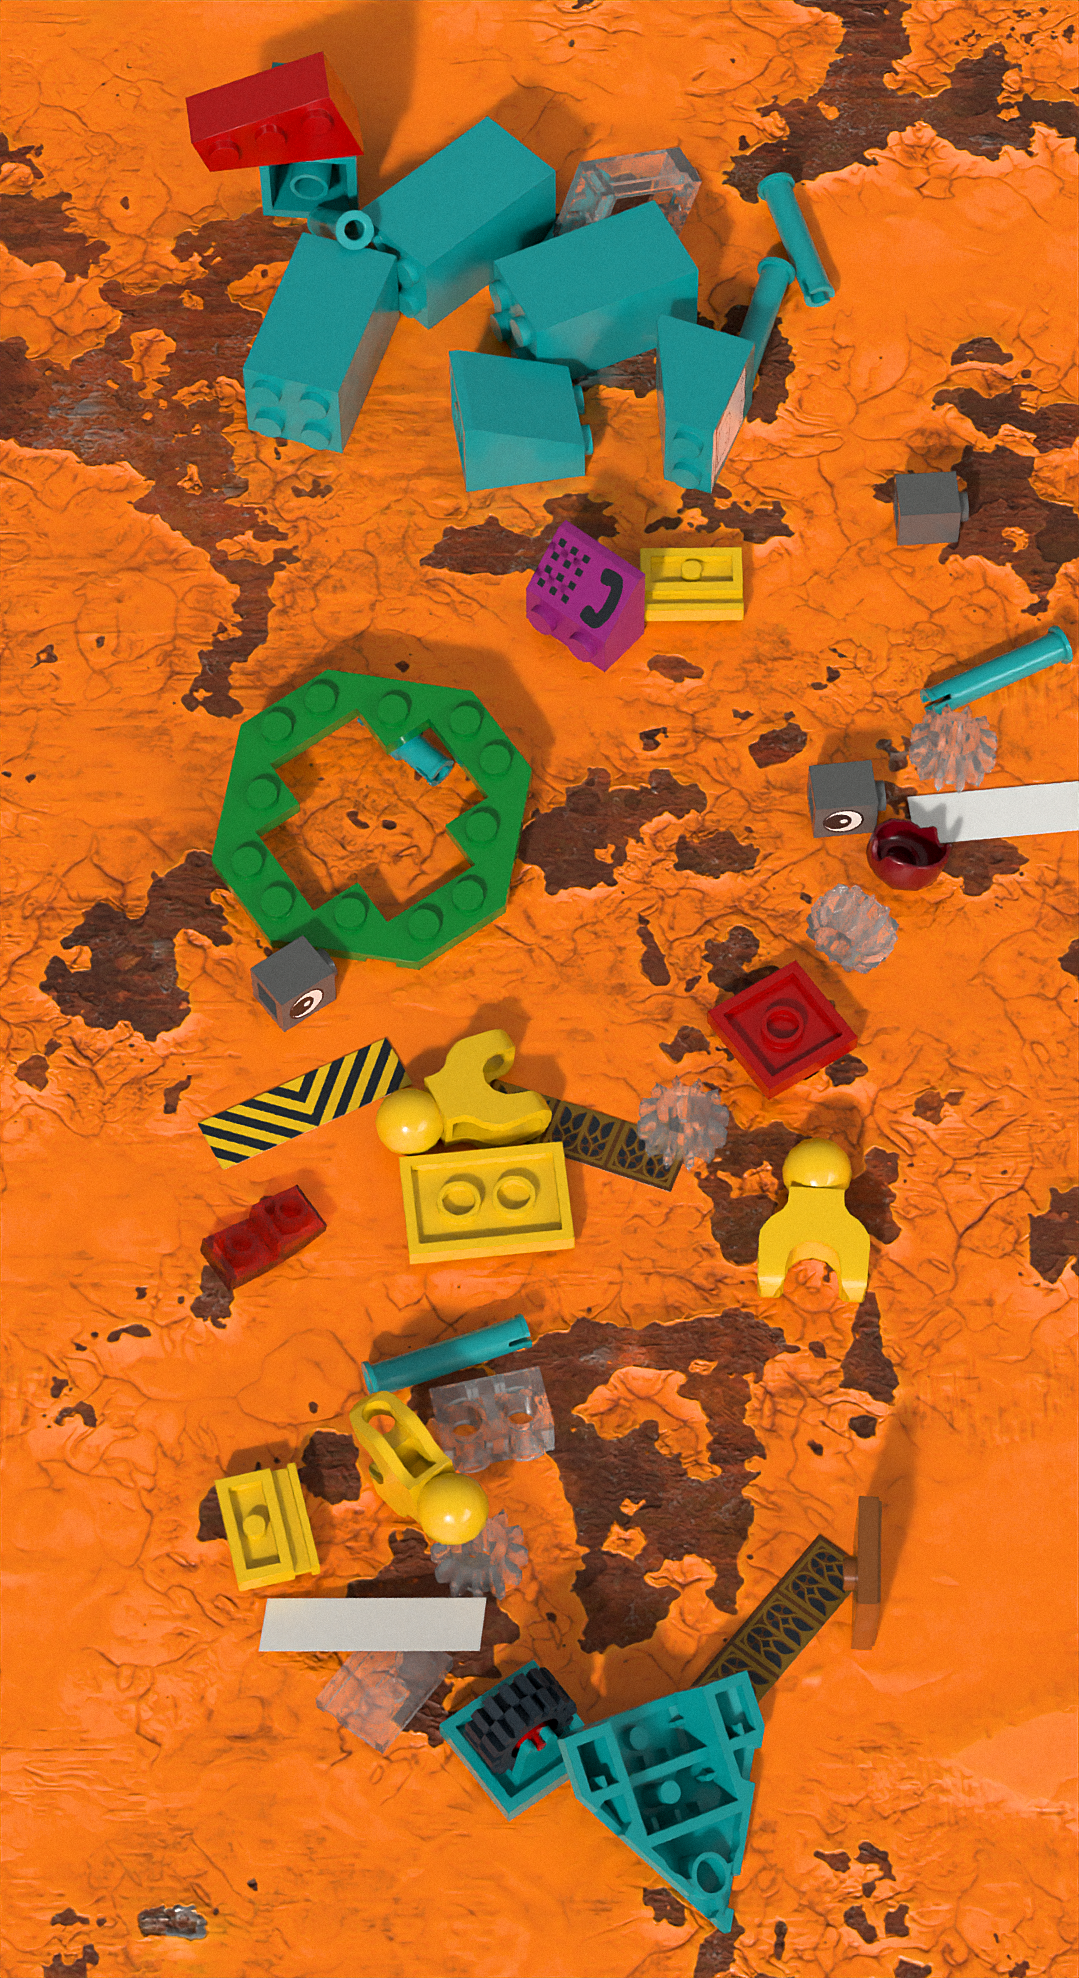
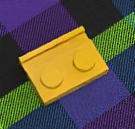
M742 547L640 548V571L645 574L644 621L743 620Z
M295 1462L287 1464V1468L275 1471L267 1468L214 1480L239 1592L293 1580L295 1575L309 1572L312 1575L320 1574L318 1555Z

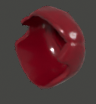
M891 818L874 828L867 844L866 855L871 870L886 885L895 890L918 891L932 885L937 880L947 864L952 848L951 844L941 845L937 828L934 826L920 828L910 820Z

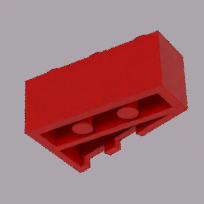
M323 51L185 98L191 144L210 172L365 155L358 109Z

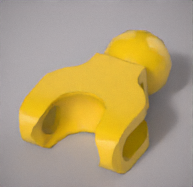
M495 1029L456 1042L447 1054L445 1065L440 1072L424 1078L423 1090L413 1087L396 1090L386 1096L377 1110L375 1125L381 1142L391 1152L404 1156L424 1154L433 1148L439 1138L445 1147L461 1142L471 1143L480 1149L517 1146L541 1135L551 1121L552 1111L541 1094L534 1090L505 1094L494 1090L489 1085L492 1080L509 1072L513 1065L516 1050L510 1036L502 1029Z
M821 1137L802 1140L790 1150L785 1157L782 1167L784 1184L789 1191L788 1203L781 1211L772 1215L760 1229L757 1256V1294L759 1297H780L783 1294L788 1269L800 1260L814 1258L826 1262L836 1272L839 1297L842 1301L862 1303L865 1300L870 1236L862 1223L849 1214L845 1207L844 1192L849 1187L852 1177L850 1160L834 1141Z
M378 1391L362 1398L350 1410L349 1418L358 1441L374 1460L369 1465L368 1471L377 1494L398 1515L414 1518L429 1538L442 1545H461L474 1540L486 1527L489 1513L488 1496L478 1481L463 1473L455 1472L452 1460L438 1447L418 1416L394 1394L388 1391ZM377 1415L390 1416L395 1420L394 1427L389 1432L381 1435L368 1423L372 1417Z

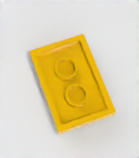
M562 1141L399 1157L410 1264L575 1248Z

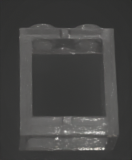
M680 147L579 162L552 234L554 237L610 217L617 199L650 194L648 202L656 201L679 238L702 180Z

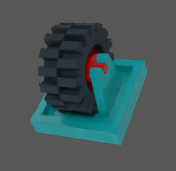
M533 1659L439 1724V1730L445 1741L508 1822H510L569 1780L557 1740L569 1731L585 1724L576 1714L577 1707L575 1702L546 1667L540 1668Z

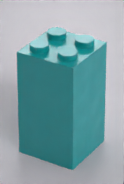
M488 116L360 210L370 217L374 226V235L365 248L397 255L399 310L410 319L415 318L428 330L494 281V260L541 243L556 222V171Z
M655 200L493 261L494 282L489 284V291L494 303L495 313L490 315V323L495 337L500 343L506 341L511 349V358L568 366L571 380L656 348L657 320L660 314L697 324L699 269Z
M302 232L243 366L249 430L257 431L271 438L280 437L304 443L317 450L327 449L343 453L400 318L397 255L365 247L359 250H349L341 246L337 240Z

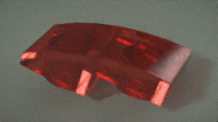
M295 1185L252 1205L249 1218L203 1238L200 1252L230 1292L263 1275L295 1255L324 1233L327 1224L300 1187Z

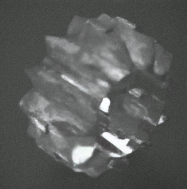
M946 703L944 708H942L941 715L927 709L922 723L915 724L911 731L910 742L912 745L909 748L911 765L918 766L917 774L920 781L935 779L934 786L937 792L945 784H953L956 791L960 794L965 787V781L979 787L980 783L984 780V773H991L995 766L996 754L994 751L997 750L998 742L996 732L989 730L987 715L971 718L972 711L969 705L959 713L953 712L949 704Z
M838 883L832 890H828L823 897L820 896L810 909L811 913L806 918L809 924L806 933L809 938L816 941L815 949L824 952L829 957L830 963L836 961L841 964L847 972L855 969L860 973L867 974L872 968H877L881 961H885L894 950L893 945L898 940L896 931L899 924L895 919L888 916L890 908L877 902L875 894L869 896L857 885L849 888L844 884Z
M677 1075L672 1080L671 1089L656 1082L651 1091V1098H643L639 1105V1116L641 1118L637 1121V1135L639 1139L645 1140V1151L648 1157L663 1154V1164L666 1169L675 1160H683L684 1166L690 1171L694 1166L695 1157L710 1164L715 1156V1148H723V1145L726 1144L728 1131L725 1128L729 1124V1111L727 1107L720 1106L721 1096L718 1093V1089L703 1092V1083L700 1078L694 1081L691 1086H683V1082Z
M504 1509L491 1519H487L486 1527L474 1540L461 1545H442L438 1542L431 1546V1560L438 1564L435 1568V1578L439 1584L451 1582L450 1593L454 1598L461 1597L468 1590L472 1591V1598H484V1592L490 1591L494 1597L502 1601L506 1595L504 1583L519 1586V1583L522 1581V1570L519 1567L528 1563V1549L520 1545L524 1541V1532L520 1525L507 1527L508 1514L505 1513Z

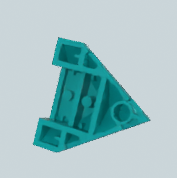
M747 1670L658 1697L575 1728L557 1740L575 1798L724 1934L731 1932L734 1909L728 1908L732 1881L733 1876H738L741 1873L755 1783L749 1781L754 1750L762 1747L765 1729Z

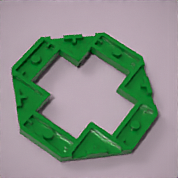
M327 669L241 724L212 853V865L271 947L282 949L303 935L315 950L322 948L331 957L366 962L367 958L394 962L396 967L420 970L506 913L514 864H516L523 829L524 812L533 778L532 768L473 691ZM356 717L360 718L387 755L431 727L484 797L483 801L445 825L446 834L470 864L471 868L388 922L358 882L316 910H313L260 839L261 836L300 812L299 802L275 770Z

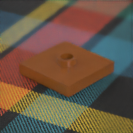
M859 1496L853 1539V1555H844L843 1590H852L851 1649L872 1650L876 1640L881 1604L882 1501H879V1497Z

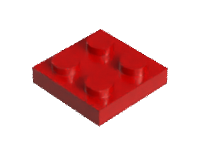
M796 960L707 1011V1023L768 1100L857 1048L858 1036Z

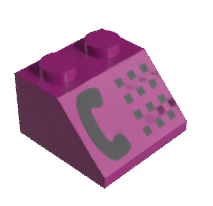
M565 520L558 527L526 588V618L529 619L537 631L544 635H552L568 646L571 653L577 659L586 663L591 662L604 672L644 634L645 574Z

